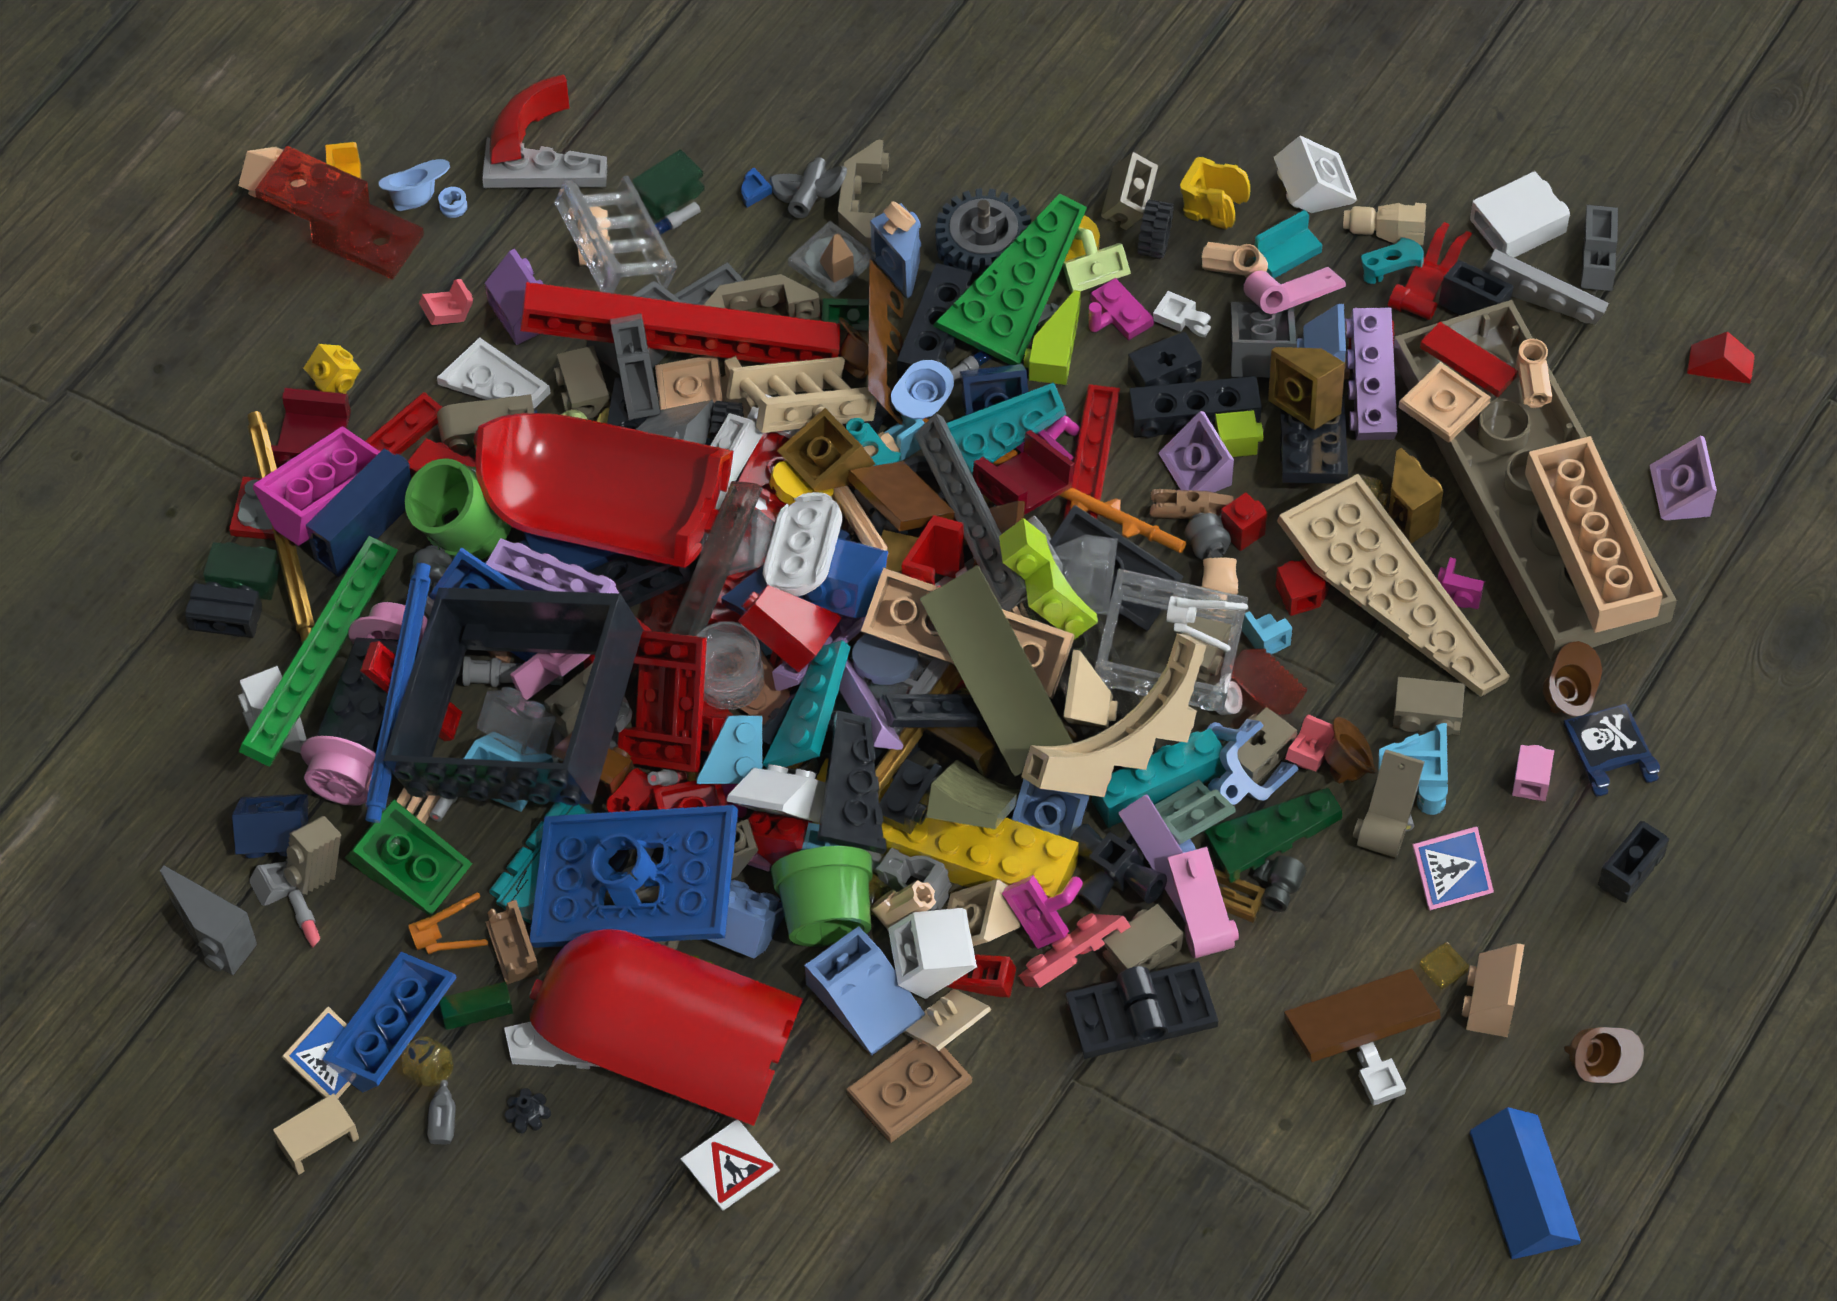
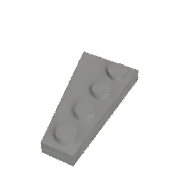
M487 137L483 169L484 188L606 187L608 165L607 157L574 151L559 154L550 147L541 146L540 150L524 148V143H522L521 159L491 164L489 152L490 138Z
M1494 249L1481 268L1482 271L1513 285V297L1576 318L1584 323L1596 325L1604 315L1609 304L1497 249Z

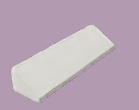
M731 413L728 414L710 445L734 451L727 491H720L715 507L717 510L721 507L763 435L756 428V423L753 420Z

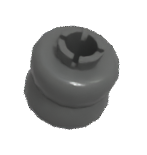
M1198 513L1194 515L1193 519L1189 520L1184 531L1187 542L1192 545L1194 555L1201 560L1221 558L1222 554L1226 553L1231 542L1230 534L1223 527L1221 518L1214 513Z
M431 545L420 549L413 556V569L409 578L411 579V575H414L416 563L430 565L429 578L431 582L428 595H430L451 564L452 558L443 548L440 547L438 549V546Z

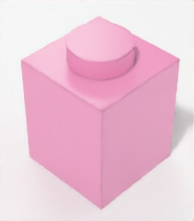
M1539 745L1520 746L1512 796L1546 801L1554 750L1545 749Z

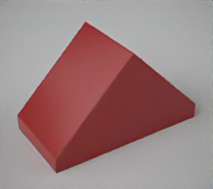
M1727 331L1691 345L1687 374L1750 384L1755 355Z

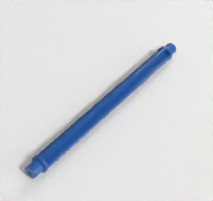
M416 563L414 575H411L365 805L367 807L365 820L372 823H380L382 811L386 809L393 772L383 760L415 662L431 582L429 578L431 566L425 563Z

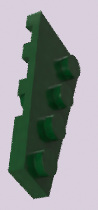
M1328 787L1209 827L1204 830V836L1226 877L1232 883L1239 879L1240 873L1251 867L1255 870L1265 864V858L1277 851L1282 854L1293 848L1292 843L1302 837L1308 839L1341 820L1342 809Z

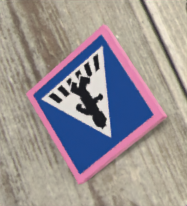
M1477 826L1412 844L1428 910L1494 892Z

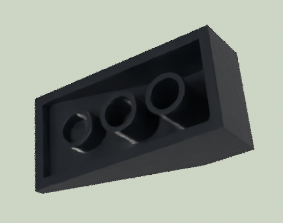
M1076 505L1072 507L1050 540L1051 546L1062 563V574L1069 584L1146 631L1150 629L1184 577Z

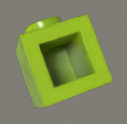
M1254 410L1216 414L1215 430L1231 456L1257 455L1258 442L1263 441V428L1261 422L1256 423Z

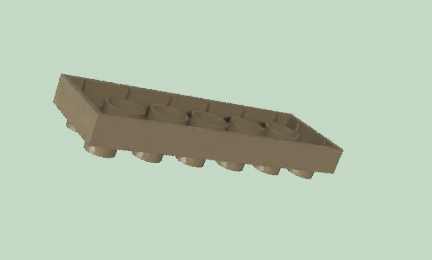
M1512 300L1442 322L1513 368H1515L1521 343L1527 339H1533ZM1438 323L1395 336L1393 348L1394 363L1409 391L1441 362L1420 348L1421 341ZM1449 367L1491 397L1490 403L1449 443L1430 430L1550 660L1554 661L1560 649L1570 642L1580 641L1593 648L1671 622L1677 600L1615 489L1663 596L1658 617L1597 633L1592 628L1525 476L1530 451L1587 437L1550 368L1548 367L1552 401L1539 408H1530V406L1523 404L1518 374L1517 378L1499 397H1496Z

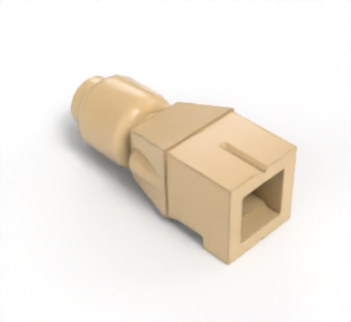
M1400 203L1379 206L1378 212L1373 207L1354 206L1351 210L1344 211L1343 229H1350L1352 234L1371 235L1376 231L1377 237L1394 244L1398 243L1401 237L1414 240L1419 245H1423L1426 203H1415V206Z

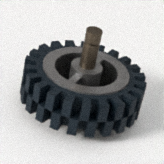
M982 188L975 189V197H971L969 190L962 192V201L956 195L951 198V205L946 203L942 207L943 213L939 212L936 223V249L941 261L944 260V265L972 272V279L974 274H979L980 277L1031 224L1030 214L1027 215V209L1024 205L1019 207V200L1015 197L1008 202V193L1003 191L999 198L996 197V189H989L988 196H982Z

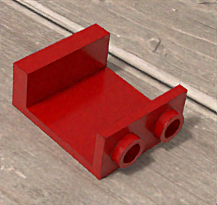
M933 515L902 562V574L934 586L935 573L955 579V574L965 567L964 523Z

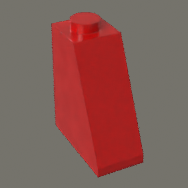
M767 585L759 594L753 591L741 606L745 611L738 619V622L799 673L818 654L842 617L835 612Z

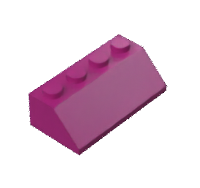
M342 426L254 483L253 490L274 529L299 546L309 539L306 524L370 463L380 451Z

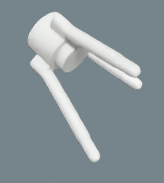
M1170 597L1167 622L1175 623L1174 631L1186 633L1226 652L1230 651L1229 645L1187 626V623H1194L1197 608L1246 610L1248 608L1247 604Z

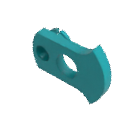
M1401 237L1400 241L1396 244L1362 254L1364 281L1375 284L1376 277L1378 282H1381L1384 274L1409 266L1422 267L1424 263L1423 248L1414 240ZM1389 256H1398V257H1400V258L1397 259V260H1387V259H1385V258H1387V257H1389Z
M853 418L847 422L846 429L863 447L872 445L879 450L875 456L871 457L876 463L873 466L900 462L901 452L890 450L869 423H864V420L861 418Z

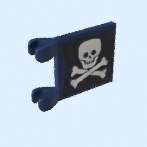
M1627 704L1564 720L1563 725L1588 774L1595 796L1608 794L1607 787L1610 780L1605 771L1639 762L1645 782L1650 783L1658 780L1659 776L1657 773L1660 772V765L1651 755Z

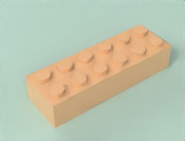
M1591 436L1530 451L1525 476L1594 632L1597 633L1658 617L1663 596Z
M883 568L861 631L954 664L920 600L921 597L939 587ZM1003 610L1049 698L1053 699L1075 635Z

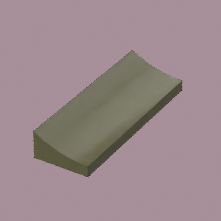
M978 565L920 598L1014 777L1023 773L1031 745L1061 746L1073 743Z
M958 758L932 782L926 818L996 829L1016 806L1021 789L995 782L976 772Z

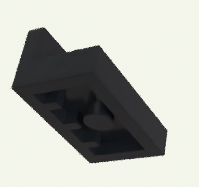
M906 759L879 803L880 808H882L883 822L909 834L912 833L917 824L921 825L927 817L931 784L942 774V766L935 763L930 770Z

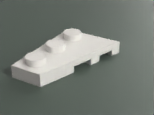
M481 338L477 339L437 377L438 385L485 400L531 394L533 408H536L550 394L549 385Z
M531 1022L504 1028L512 1064L554 1067L556 1064L576 1065L580 1069H590V1066L600 1067L572 1056L552 1045L534 1029Z

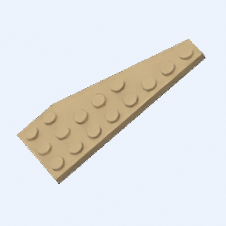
M1359 474L1279 515L1277 522L1315 573L1460 682L1464 683L1465 686L1481 697L1508 681L1509 674Z

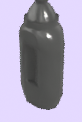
M441 1080L439 1082L440 1088L435 1092L428 1110L427 1137L431 1144H450L454 1136L456 1105L452 1099V1094L447 1088V1080Z

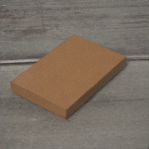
M914 1039L847 1088V1095L884 1137L892 1143L972 1083V1077L945 1047L937 1051Z

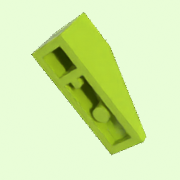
M1074 290L1034 336L1032 349L1026 348L1024 367L1029 368V381L1067 385L1080 314L1081 291Z

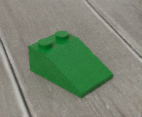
M396 800L391 801L386 806V809L382 811L381 822L372 823L344 857L371 880L430 916L473 864Z

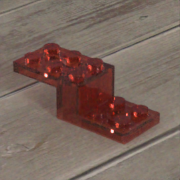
M289 146L285 147L255 189L257 198L310 221L312 243L390 279L395 278L424 236L422 227L370 204L367 181ZM300 179L306 182L304 186L294 187L291 185V182ZM377 238L389 240L387 244L381 246L373 243Z

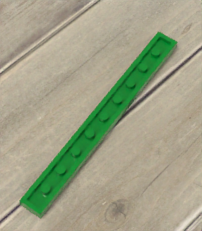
M371 536L367 538L244 739L239 750L240 753L266 766H271L349 636L348 631L351 623L361 616L394 561L398 549Z

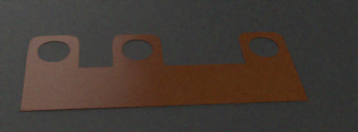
M870 259L868 391L902 425L901 413L899 416H896L890 406L892 390L887 385V344L899 356L903 346V338L887 319V304L900 318H903L904 301L900 292ZM891 291H894L899 298V310L892 303ZM891 331H894L898 336L900 342L899 350L892 344L890 338Z

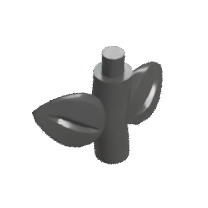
M817 157L814 162L807 164L803 176L797 174H777L770 177V185L774 195L780 201L790 203L788 210L791 215L797 218H805L818 197L825 199L838 191L846 177L847 168L838 166L827 171L825 168L826 161L823 158Z

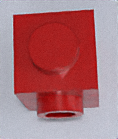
M1247 492L1221 509L1223 527L1229 532L1231 542L1239 551H1242L1265 535L1267 511L1260 501L1254 500Z

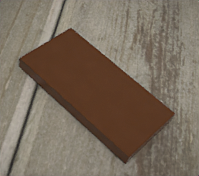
M1412 968L1284 1011L1285 1021L1311 1062L1441 1019L1440 1009Z

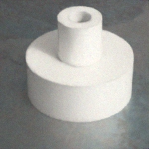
M1234 681L1219 682L1214 686L1212 693L1208 695L1207 701L1210 706H1214L1220 715L1236 714L1242 707V692L1239 685Z

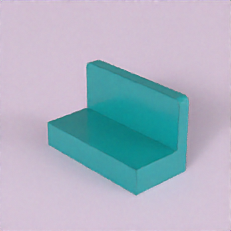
M1306 210L1299 212L1255 237L1254 246L1266 258L1268 262L1266 272L1271 277L1276 278L1322 252V243L1308 229L1309 214Z

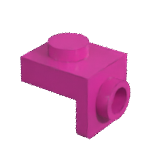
M1450 557L1447 568H1440L1437 580L1457 606L1478 609L1484 581L1454 574L1456 559Z

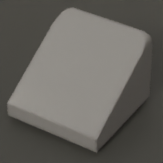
M286 861L258 865L253 872L250 884L262 906L280 900L294 890H299L296 886H291L285 877Z

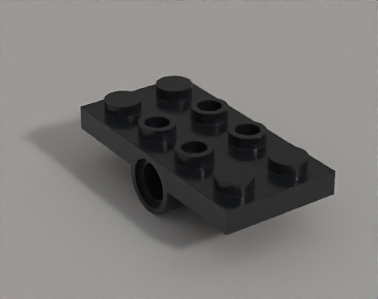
M1342 395L1341 414L1315 430L1280 408L1282 482L1339 484L1347 480L1348 463L1344 395Z
M1199 961L1151 973L1147 967H1132L1122 971L1116 977V981L1066 993V1002L1084 1059L1218 1027V1018Z

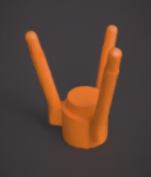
M475 893L429 918L409 924L408 926L417 950L426 947L429 955L440 950L488 945V940L486 939L436 942L437 939L442 938L437 923L478 900L480 894Z

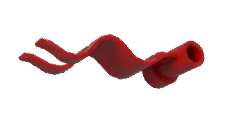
M1443 222L1432 238L1423 266H1415L1405 287L1400 284L1395 286L1390 296L1388 307L1399 312L1403 309L1431 320L1437 308V303L1433 300L1443 282V277L1457 262L1464 244L1470 239L1472 233L1466 231L1457 237L1450 246L1444 260L1438 265L1437 262L1442 243L1450 225Z

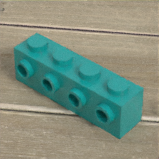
M1211 728L1203 732H1193L1190 734L1187 743L1179 742L1175 745H1166L1158 749L1155 754L1150 756L1146 770L1125 767L1112 773L1105 797L1092 796V803L1106 826L1110 828L1123 822L1118 814L1120 811L1146 794L1155 805L1198 779L1204 784L1222 776L1226 772L1220 760V752L1223 746Z

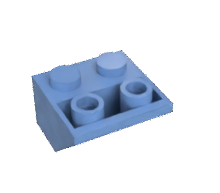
M731 880L725 938L707 940L753 959L766 951L784 918L782 902H779V898L773 894L757 893L750 890L746 883Z

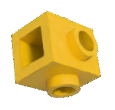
M318 344L303 368L315 381V386L320 391L345 394L353 386L354 380L361 371L359 366L353 361L351 353L339 345Z

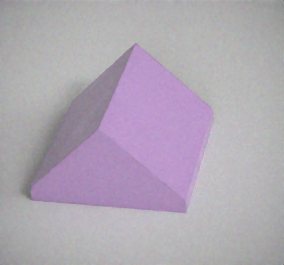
M1200 411L1159 452V455L1181 490L1209 491L1214 493L1232 485L1234 459L1205 412Z
M1700 435L1650 464L1659 511L1663 520L1711 516L1717 490L1705 438Z

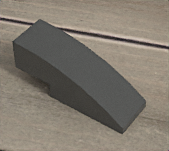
M1587 205L1581 288L1608 291L1613 289L1616 269L1618 208Z
M642 314L610 319L629 420L660 414Z

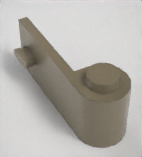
M531 394L444 406L437 413L441 443L446 444L453 452L459 455L466 453L473 446V437L478 426L501 416L525 412L534 413Z
M1387 749L1384 751L1369 811L1364 820L1358 818L1353 832V838L1358 839L1357 846L1397 858L1403 843L1425 761Z

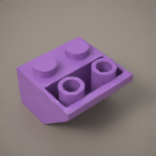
M513 249L508 252L487 279L485 288L488 303L515 344L518 345L539 335L538 333L523 332L520 329L526 282L543 284L540 279L535 280L529 261L526 258L521 259L517 251Z

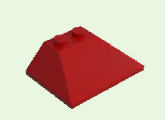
M643 630L634 663L639 664L636 727L624 728L618 735V748L626 751L631 756L630 759L633 761V764L699 772L706 637Z

